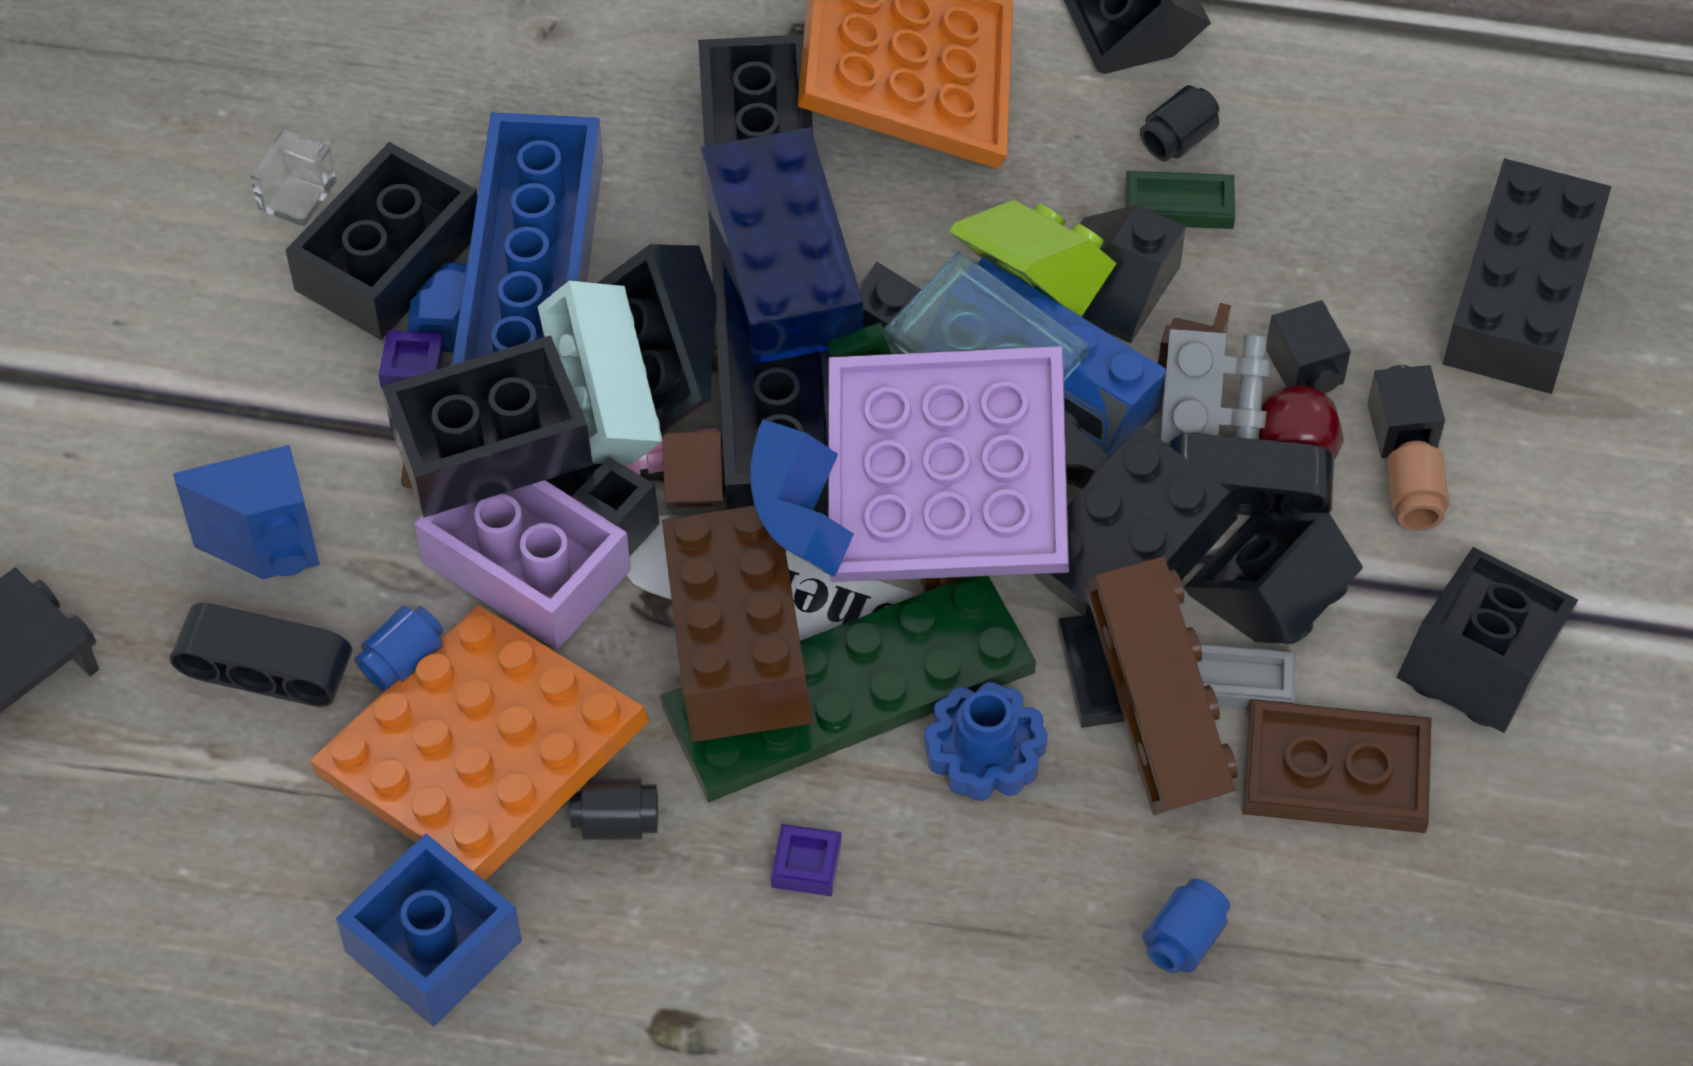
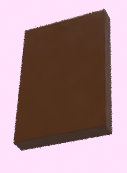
M1252 699L1249 710L1243 814L1426 833L1429 824L1432 718Z

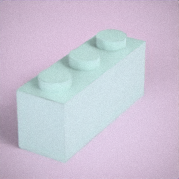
M568 281L537 306L544 337L551 335L587 422L592 463L603 464L608 457H611L622 465H631L660 444L662 437L625 286Z

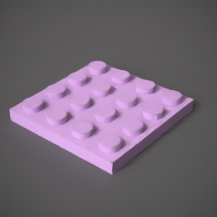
M1062 346L829 357V448L838 454L829 474V518L854 533L836 576L829 575L831 582L1069 572Z

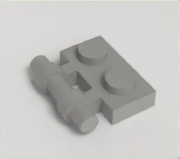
M1170 329L1160 440L1164 443H1170L1175 437L1186 433L1219 435L1220 425L1237 426L1236 437L1259 439V428H1265L1267 411H1261L1264 377H1270L1271 360L1265 359L1266 336L1244 335L1243 356L1228 357L1226 356L1227 333ZM1225 374L1241 375L1238 409L1222 408Z

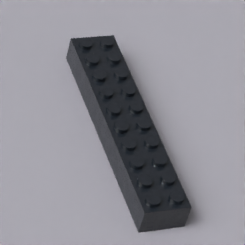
M804 34L698 40L712 281L716 293L715 330L726 510L754 506L750 479L751 459L756 436L763 419L805 432L829 448V357L831 356L827 342L831 340L813 121L812 111L797 107ZM829 476L813 510L829 517Z

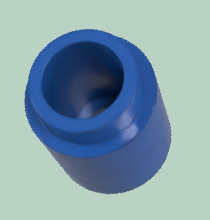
M402 605L361 644L363 651L355 657V663L366 678L384 692L396 681H405L416 671V666L422 658L436 653L443 647L442 641L439 638V635L443 633V628L435 617L423 607L418 606L415 610H412Z
M1190 879L1185 886H1178L1143 933V940L1148 947L1147 954L1152 962L1170 973H1177L1178 971L1193 972L1227 925L1226 914L1230 910V903L1226 896L1215 886L1201 879Z

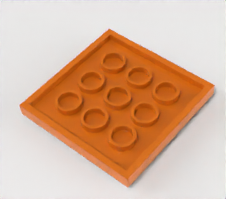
M807 0L797 107L999 169L1007 157L1013 0Z
M478 605L441 639L442 648L436 653L422 658L418 662L414 673L405 681L401 682L398 680L390 688L386 689L309 761L317 776L416 843L423 835L428 834L478 877L486 881L649 722L644 706Z

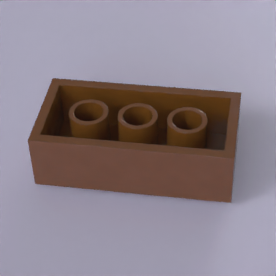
M755 505L663 519L662 526L682 689L692 742L813 724L786 549L775 541L765 529Z

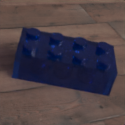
M811 127L701 147L703 191L751 364L829 350L828 341L863 329V300Z

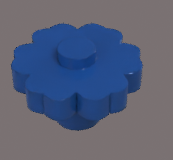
M988 682L983 684L975 693L965 687L955 688L948 697L939 700L935 704L934 722L926 728L924 733V749L928 755L929 769L935 774L948 775V786L953 793L968 795L972 799L984 801L993 794L995 789L1008 796L1016 795L1023 789L1024 785L1030 784L1037 778L1038 759L1046 753L1048 735L1043 726V715L1041 712L1034 708H1023V697L1020 691L1013 688H1003L999 684Z

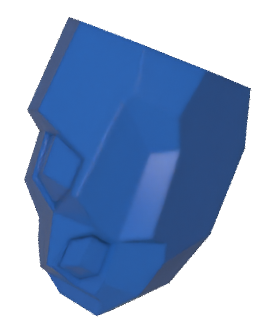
M452 262L443 264L426 281L425 285L417 291L416 296L411 299L407 323L408 332L443 334L444 352H454L467 264Z

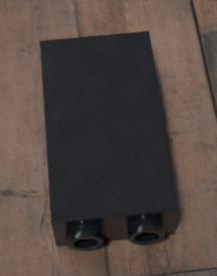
M16 567L0 578V713L72 659L89 676H92L99 670L91 648L96 644V639L88 626L76 615L68 619L58 609L60 608V603L51 589L40 579L31 583Z

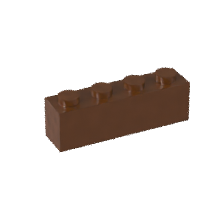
M1165 556L1095 575L1084 583V587L1153 815L1236 791L1232 780L1238 776L1236 760L1230 746L1227 743L1221 744L1215 724V721L1220 718L1219 705L1210 685H1203L1197 665L1198 662L1202 661L1201 645L1195 630L1192 627L1186 628L1179 605L1184 603V590L1178 573L1175 569H1168Z

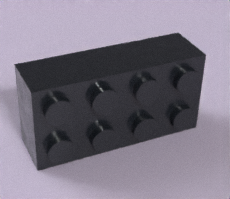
M1504 158L1452 325L1442 365L1552 394L1612 186Z

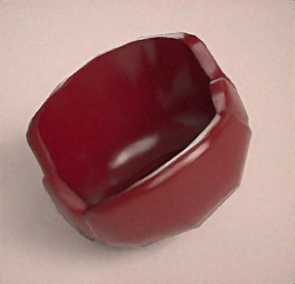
M1305 385L1289 386L1273 391L1265 396L1261 404V411H1267L1265 428H1259V440L1320 446L1330 451L1334 459L1337 457L1344 439L1337 408L1329 397L1316 388Z

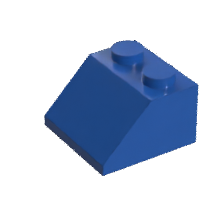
M290 445L173 473L195 548L261 579L278 575L292 576L306 568L320 565Z

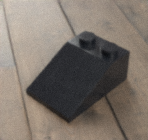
M649 244L597 282L599 284L625 286L630 311L634 318V327L642 360L646 367L647 380L655 413L659 420L660 433L711 400L716 293L699 245Z
M1472 547L1422 621L1396 678L1411 685L1419 694L1427 698L1438 699L1464 712L1473 722L1482 726H1491L1505 733L1572 614L1578 599Z

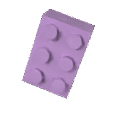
M545 480L425 518L422 515L414 524L421 561L555 650H558L631 570L627 532Z

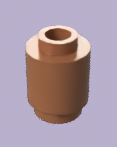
M1410 441L1404 443L1393 451L1386 460L1391 511L1398 517V523L1406 529H1431L1442 523L1445 517L1444 512L1449 507L1444 455L1441 450L1430 446L1426 442Z

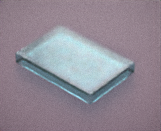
M960 251L941 268L884 328L889 341L907 354L1062 346L1064 381L1090 354L1088 343Z

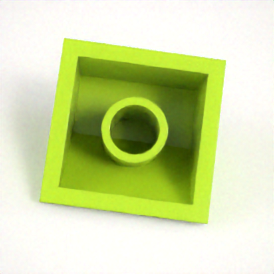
M1012 200L957 221L949 230L954 237L981 259L983 257L1081 317L1117 264L1100 249L1104 242L1101 237L1079 223H1076L1072 230L1064 227L1063 225L1066 220L1041 203H1038L1035 209L1032 210Z

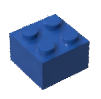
M428 834L423 835L336 917L345 952L433 1027L522 941L516 907Z

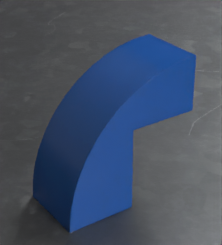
M763 419L753 447L750 473L751 491L758 516L768 533L782 547L822 572L835 577L854 533L824 514L813 510L838 454L805 432Z

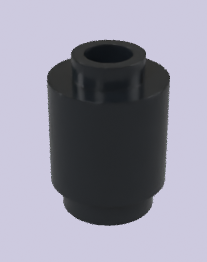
M1186 85L1146 116V124L1140 128L1141 140L1147 150L1160 161L1166 162L1172 157L1180 158L1219 127V105L1213 95L1207 90Z
M642 778L590 779L582 786V791H577L570 798L571 828H582L583 840H642L643 833H658L657 784H642Z

